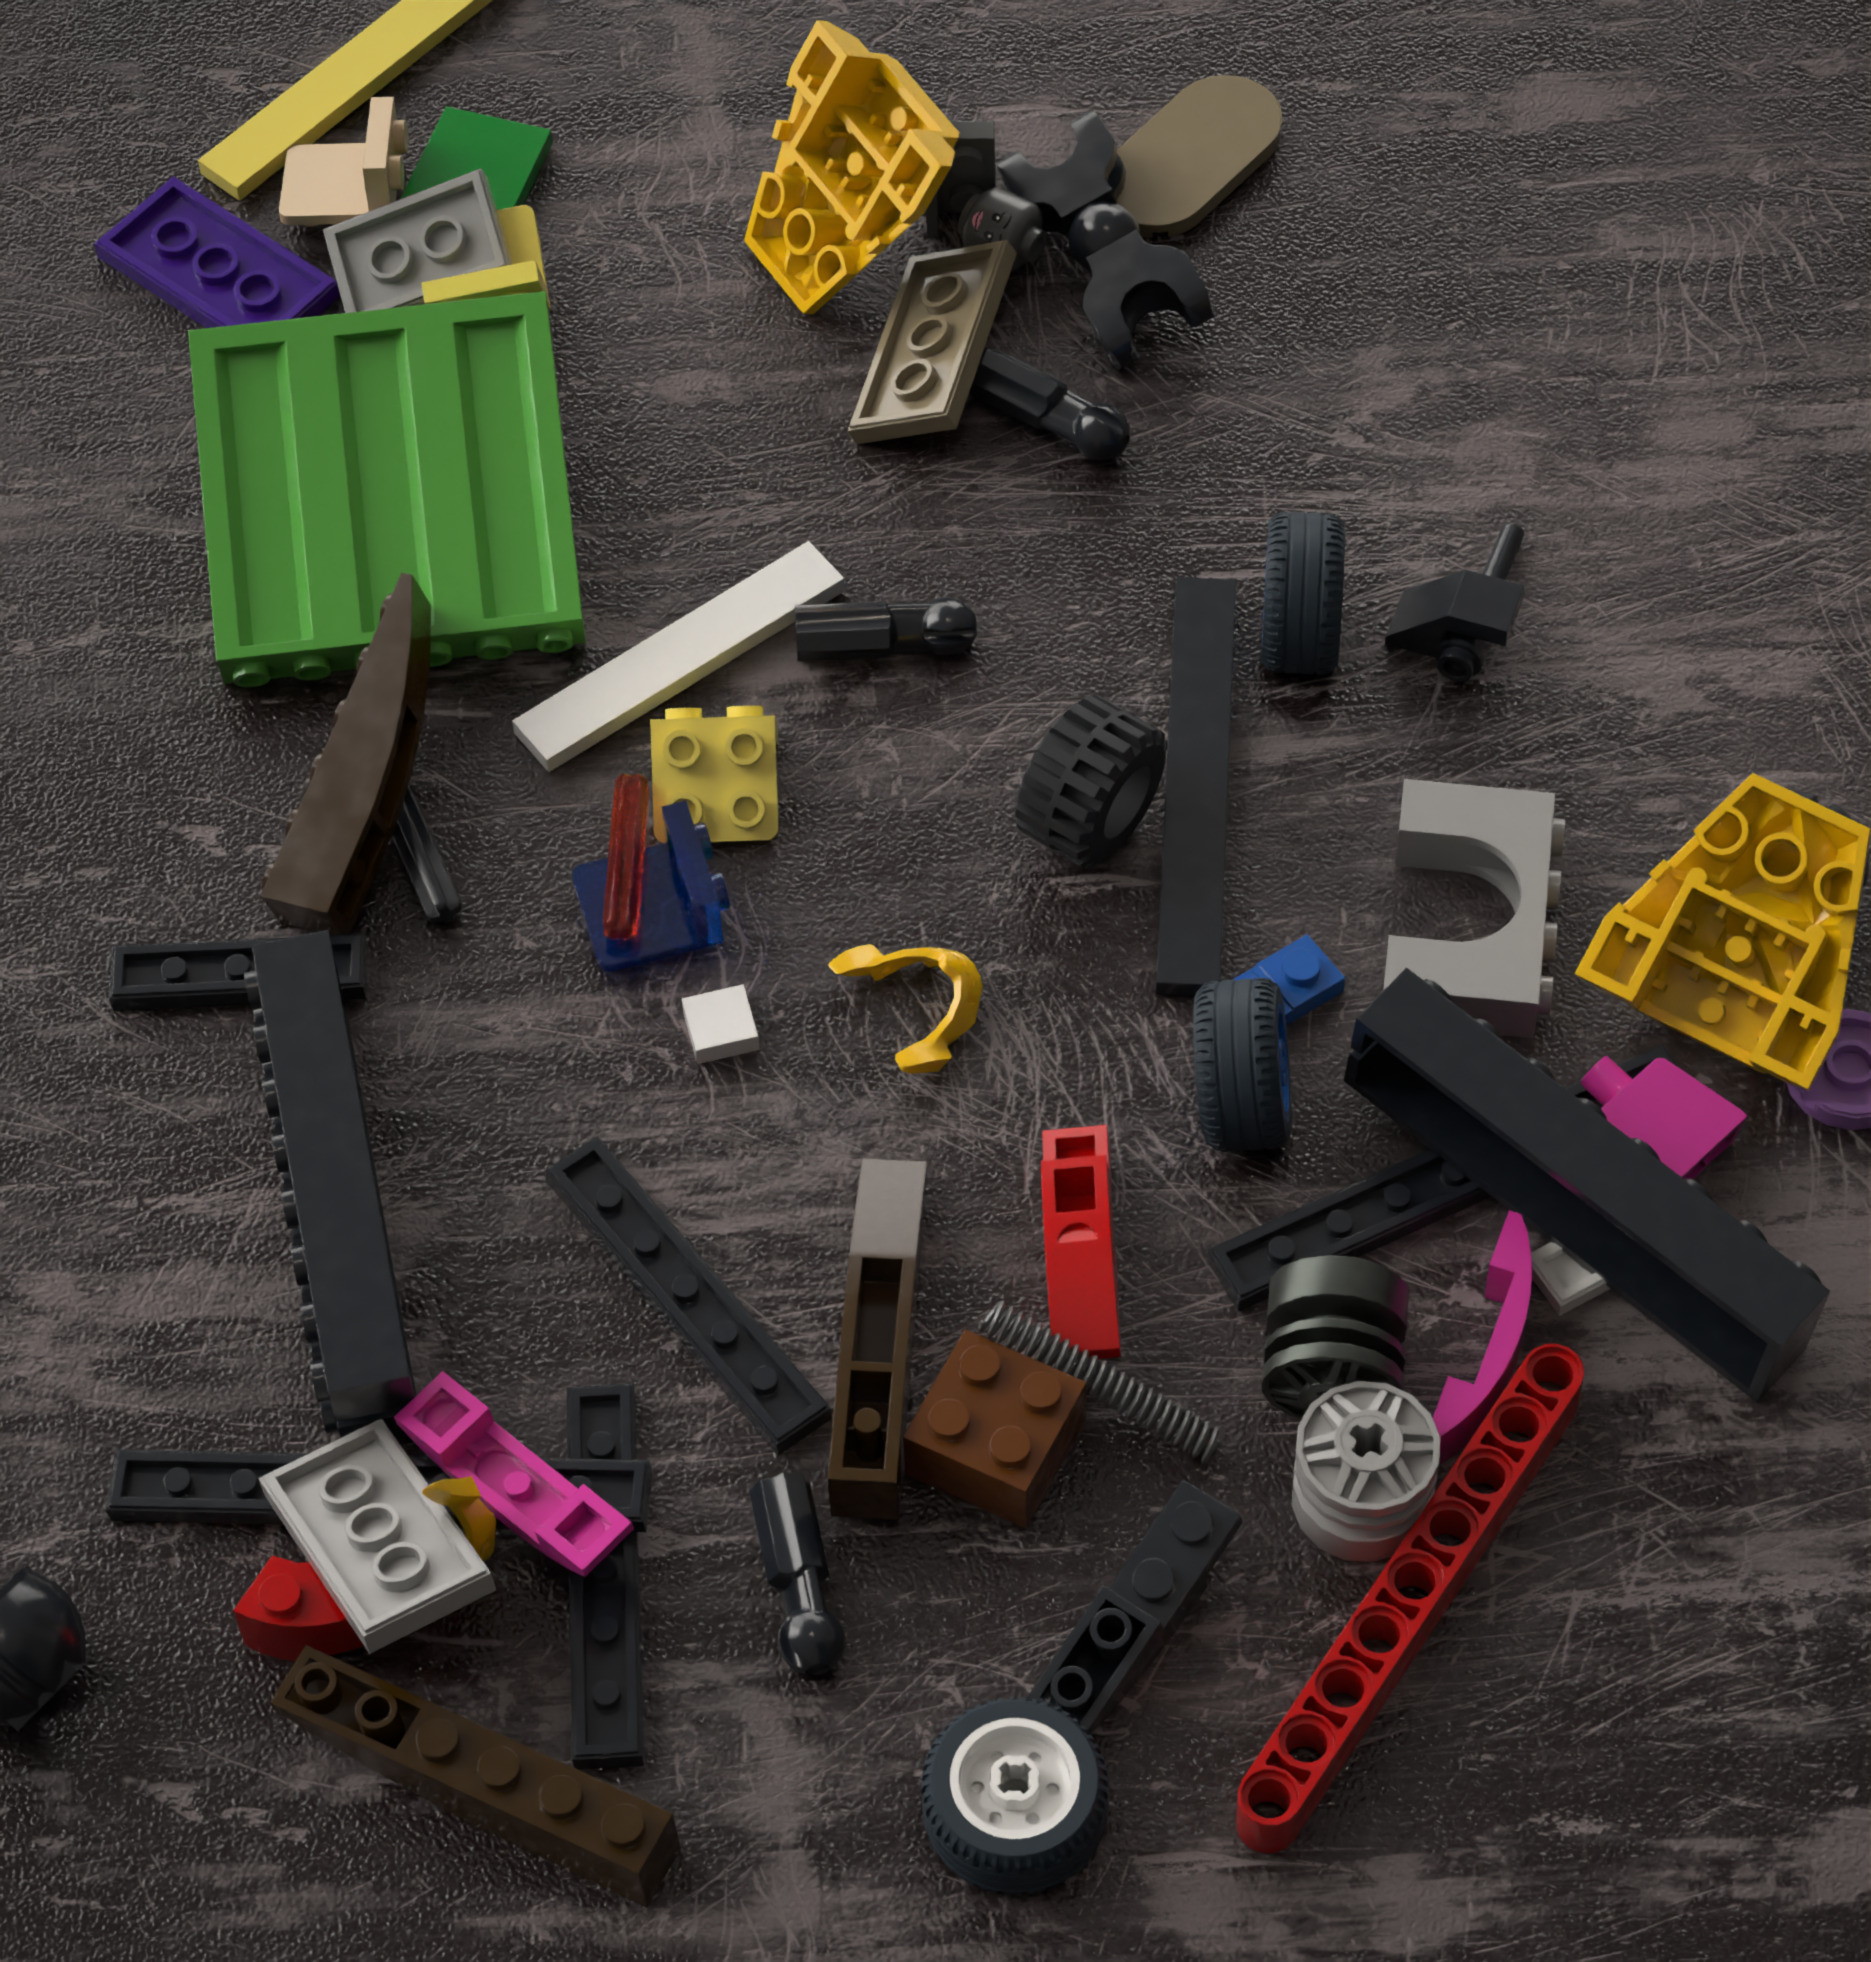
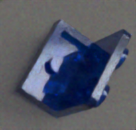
M686 801L662 806L666 843L580 864L572 871L573 885L599 967L604 971H617L723 943L720 911L730 908L726 885L721 872L713 874L709 872L706 860L713 859V850L708 830L704 822L693 823Z

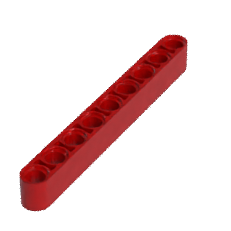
M1544 1344L1534 1348L1526 1356L1242 1779L1237 1796L1236 1831L1241 1841L1250 1849L1260 1853H1276L1286 1849L1296 1839L1575 1417L1584 1379V1367L1579 1356L1570 1348L1560 1344ZM1551 1381L1559 1384L1564 1389L1548 1391L1540 1387L1538 1383ZM1520 1432L1527 1435L1531 1440L1514 1442L1503 1434ZM1486 1483L1492 1485L1497 1491L1491 1494H1481L1472 1490L1468 1485ZM1440 1534H1451L1458 1537L1463 1543L1457 1546H1445L1438 1543L1434 1537ZM1406 1586H1415L1423 1589L1428 1593V1596L1422 1599H1410L1404 1597L1398 1590ZM1370 1639H1381L1388 1642L1393 1649L1385 1653H1375L1365 1648L1362 1643ZM1333 1693H1346L1353 1696L1358 1703L1350 1707H1338L1332 1705L1326 1700V1697ZM1298 1747H1309L1319 1752L1322 1757L1314 1762H1301L1295 1760L1289 1752ZM1261 1802H1273L1279 1804L1285 1810V1813L1276 1818H1264L1257 1815L1251 1808Z

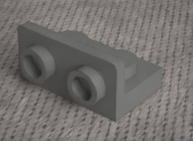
M950 121L960 133L953 149L955 155L952 167L922 215L926 216L927 237L939 236V213H961L973 195L983 194L988 189L996 188L995 121Z

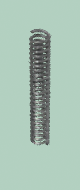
M1004 1300L999 1301L984 1320H980L978 1325L979 1332H983L990 1324L987 1331L988 1338L993 1337L999 1330L996 1337L997 1343L1003 1342L1008 1336L1006 1347L1012 1348L1018 1340L1015 1351L1021 1353L1028 1345L1024 1355L1030 1358L1038 1349L1034 1357L1035 1360L1042 1362L1047 1355L1044 1364L1052 1366L1056 1361L1053 1368L1060 1371L1066 1365L1063 1372L1072 1375L1075 1371L1074 1377L1081 1380L1084 1377L1083 1381L1086 1382V1391L1094 1381L1089 1392L1090 1398L1096 1397L1104 1386L1099 1396V1402L1104 1403L1114 1390L1108 1403L1109 1409L1114 1408L1123 1396L1117 1409L1118 1414L1124 1413L1132 1402L1127 1413L1128 1420L1133 1419L1141 1408L1136 1419L1137 1425H1141L1151 1412L1145 1425L1146 1431L1151 1430L1161 1417L1154 1431L1155 1436L1161 1435L1171 1421L1164 1435L1165 1442L1170 1441L1180 1427L1173 1441L1174 1447H1178L1189 1433L1183 1446V1452H1188L1198 1439L1192 1452L1193 1458L1198 1457L1208 1443L1201 1458L1202 1464L1208 1462L1221 1444V1440L1218 1439V1426L1210 1429L1209 1421L1201 1423L1200 1415L1191 1418L1190 1410L1182 1413L1181 1404L1173 1407L1172 1399L1163 1402V1394L1154 1396L1153 1388H1149L1144 1392L1145 1385L1143 1382L1135 1386V1377L1126 1380V1373L1120 1372L1117 1374L1116 1366L1110 1367L1107 1370V1361H1101L1098 1364L1097 1355L1089 1358L1088 1350H1083L1079 1353V1344L1073 1345L1070 1348L1069 1339H1065L1060 1343V1333L1054 1334L1051 1337V1328L1042 1331L1041 1322L1036 1323L1032 1327V1317H1028L1023 1321V1311L1017 1312L1014 1315V1306L1005 1309Z

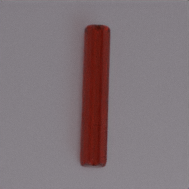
M621 774L615 780L602 918L603 933L612 940L619 938L630 940L637 934L649 801L648 780L641 774Z

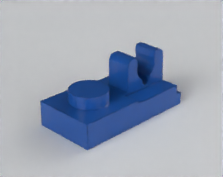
M1308 934L1257 963L1255 967L1233 979L1238 981L1239 979L1252 978L1255 980L1256 978L1271 979L1279 986L1283 998L1286 1026L1344 992L1345 977Z

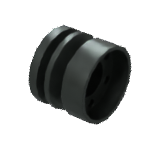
M1333 1255L1302 1258L1282 1266L1270 1278L1266 1330L1270 1336L1265 1341V1364L1262 1382V1393L1269 1403L1289 1416L1302 1419L1310 1404L1331 1388L1356 1381L1379 1382L1404 1390L1403 1373L1406 1351L1401 1344L1406 1339L1409 1288L1400 1275L1378 1263L1357 1257Z

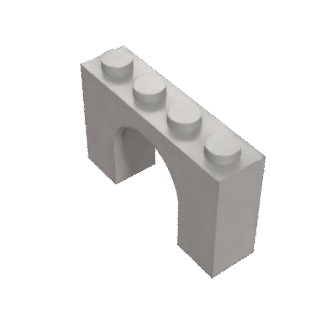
M1404 779L1395 866L1463 872L1483 878L1496 886L1507 897L1515 915L1501 930L1488 937L1473 941L1457 942L1389 935L1383 991L1407 967L1421 979L1432 980L1439 984L1448 993L1455 1005L1472 1018L1487 1021L1496 1028L1500 1035L1534 1038L1537 1014L1550 1015L1553 990V976H1543L1541 971L1542 960L1554 961L1557 937V923L1545 922L1546 908H1558L1561 871L1549 870L1550 856H1562L1565 819L1553 818L1555 793Z

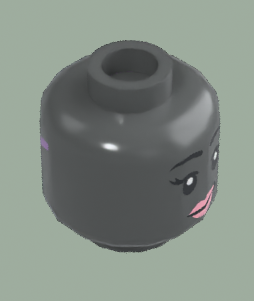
M999 187L988 189L983 194L973 195L963 208L958 222V233L962 236L963 248L1008 240L1017 253L1011 272L1017 271L1027 261L1030 263L1035 262L1041 255L1047 240V233L1042 230L1043 216L1039 207L1035 203Z

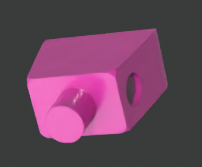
M1605 1056L1587 1072L1580 1083L1603 1105L1601 1110L1611 1124L1628 1137L1640 1139L1650 1145L1658 1154L1660 1161L1683 1179L1694 1180L1732 1145L1748 1116L1740 1108L1664 1058H1656L1632 1079L1614 1061Z

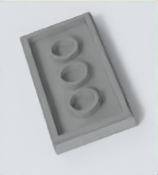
M382 1419L259 1478L265 1497L369 1654L496 1591L491 1572L445 1507L422 1495V1490L428 1486V1483Z

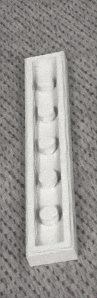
M807 541L512 720L514 734L543 767L550 772L796 621L795 605L825 604L845 591L844 577Z

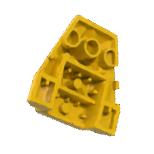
M822 20L816 21L790 68L786 85L791 88H797L788 120H776L772 138L782 141L774 173L762 172L744 242L803 314H814L925 213L952 167L955 155L953 149L960 133L896 59L887 54L869 52L857 37L828 21Z
M1752 773L1693 830L1695 835L1668 861L1663 859L1649 873L1651 878L1623 905L1619 902L1604 917L1575 975L1601 991L1627 1003L1637 1012L1763 1074L1768 1073L1786 1083L1810 1091L1840 1033L1842 1009L1850 970L1852 946L1861 900L1871 829Z

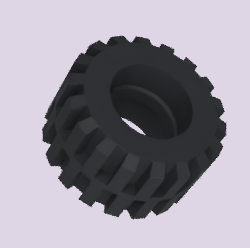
M1089 695L1084 697L1055 722L1036 749L1026 769L1018 794L1015 812L1017 828L1023 834L1082 868L1091 869L1098 864L1100 865L1112 856L1132 835L1156 794L1166 760L1167 740L1165 739V734L1101 696L1094 695L1092 697Z

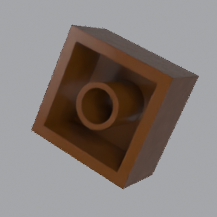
M965 1329L903 1436L905 1475L1027 1528L1086 1421V1382Z

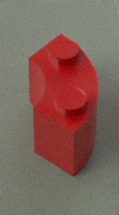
M272 1555L233 1610L244 1645L274 1658L296 1661L306 1645L327 1655L343 1653L364 1646L309 1562L296 1563Z

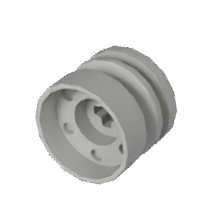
M1356 1381L1331 1388L1308 1407L1297 1430L1291 1505L1300 1529L1319 1549L1349 1561L1376 1562L1390 1558L1434 1495L1439 1468L1441 1438L1431 1414L1413 1395L1387 1383Z

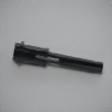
M1510 523L1502 526L1482 574L1506 580L1524 537L1522 528ZM1451 632L1448 640L1441 642L1435 653L1439 672L1452 681L1464 682L1469 680L1472 676L1478 674L1482 668L1484 661L1481 652L1486 641Z

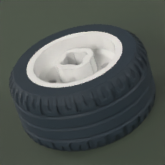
M1009 1697V1700L1004 1701L1003 1698H999L995 1701H986L983 1706L980 1704L975 1705L972 1709L964 1711L962 1716L958 1715L945 1727V1730L941 1731L926 1757L921 1780L923 1820L929 1840L937 1855L941 1857V1860L955 1874L957 1873L961 1879L969 1882L971 1885H979L985 1891L989 1890L992 1893L1002 1891L1004 1895H1021L1022 1892H1027L1028 1894L1038 1891L1042 1892L1048 1886L1050 1888L1056 1887V1885L1065 1882L1069 1876H1074L1086 1864V1861H1089L1103 1837L1108 1817L1109 1793L1106 1764L1097 1743L1091 1734L1089 1735L1087 1729L1076 1718L1072 1719L1069 1713L1062 1711L1057 1706L1052 1708L1047 1702H1040L1036 1699L1027 1701L1023 1697L1020 1699Z

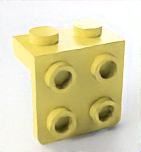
M520 205L497 210L512 265L422 282L424 304L546 291L548 309L551 311L537 220L533 209L527 205Z
M764 706L727 707V717L702 718V708L665 709V719H650L654 835L658 841L664 844L768 841L776 837L779 831L776 759L778 720L775 715L764 716Z

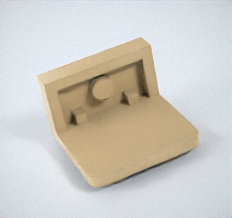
M371 97L366 143L302 144L291 146L287 150L279 205L280 220L283 224L308 227L338 224L396 201L397 190L404 189V163L401 154L408 153V127L406 120H397L394 97Z

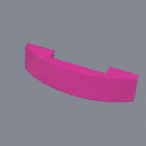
M1509 1210L1489 1264L1484 1297L1504 1304L1475 1383L1472 1384L1448 1376L1433 1415V1421L1441 1438L1439 1466L1453 1457L1471 1440L1510 1382L1522 1348L1532 1283V1260L1528 1232L1522 1214Z
M443 1371L394 1417L397 1425L451 1479L472 1476L482 1496L479 1499L499 1521L546 1556L579 1575L586 1577L634 1530L631 1521L583 1484L579 1488L575 1487L494 1422L490 1409Z

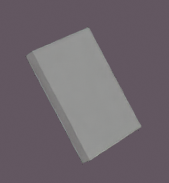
M482 169L475 170L323 229L345 313L423 305L422 282L512 265L490 183Z

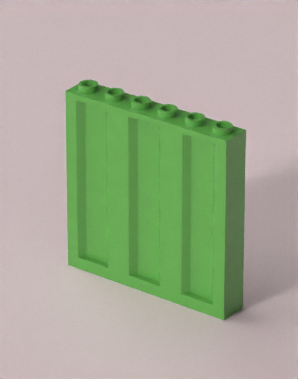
M546 291L188 330L216 662L224 684L234 683L241 687H257L268 683L271 678L295 676L301 680H318L329 676L333 671L357 670L359 656L365 647L370 646L380 623L382 603L388 594L393 593L401 572L413 575L431 604L430 667L447 664L452 658L477 655L482 659L496 660L511 655L513 651L537 648L542 652L557 653L570 649L573 644L586 643Z

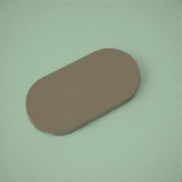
M1231 75L1207 77L1184 88L1117 149V154L1126 169V180L1124 189L1117 199V204L1124 207L1137 220L1141 237L1153 238V232L1162 233L1167 231L1168 237L1192 229L1275 152L1280 143L1282 110L1278 100L1267 88L1244 77Z

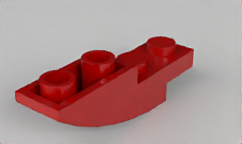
M1107 1124L1043 1130L1041 1186L1051 1337L1054 1334L1060 1333V1343L1065 1339H1069L1070 1348L1073 1345L1079 1344V1353L1083 1350H1088L1089 1358L1097 1355L1098 1359L1121 1357L1117 1255L1114 1242L1110 1140Z

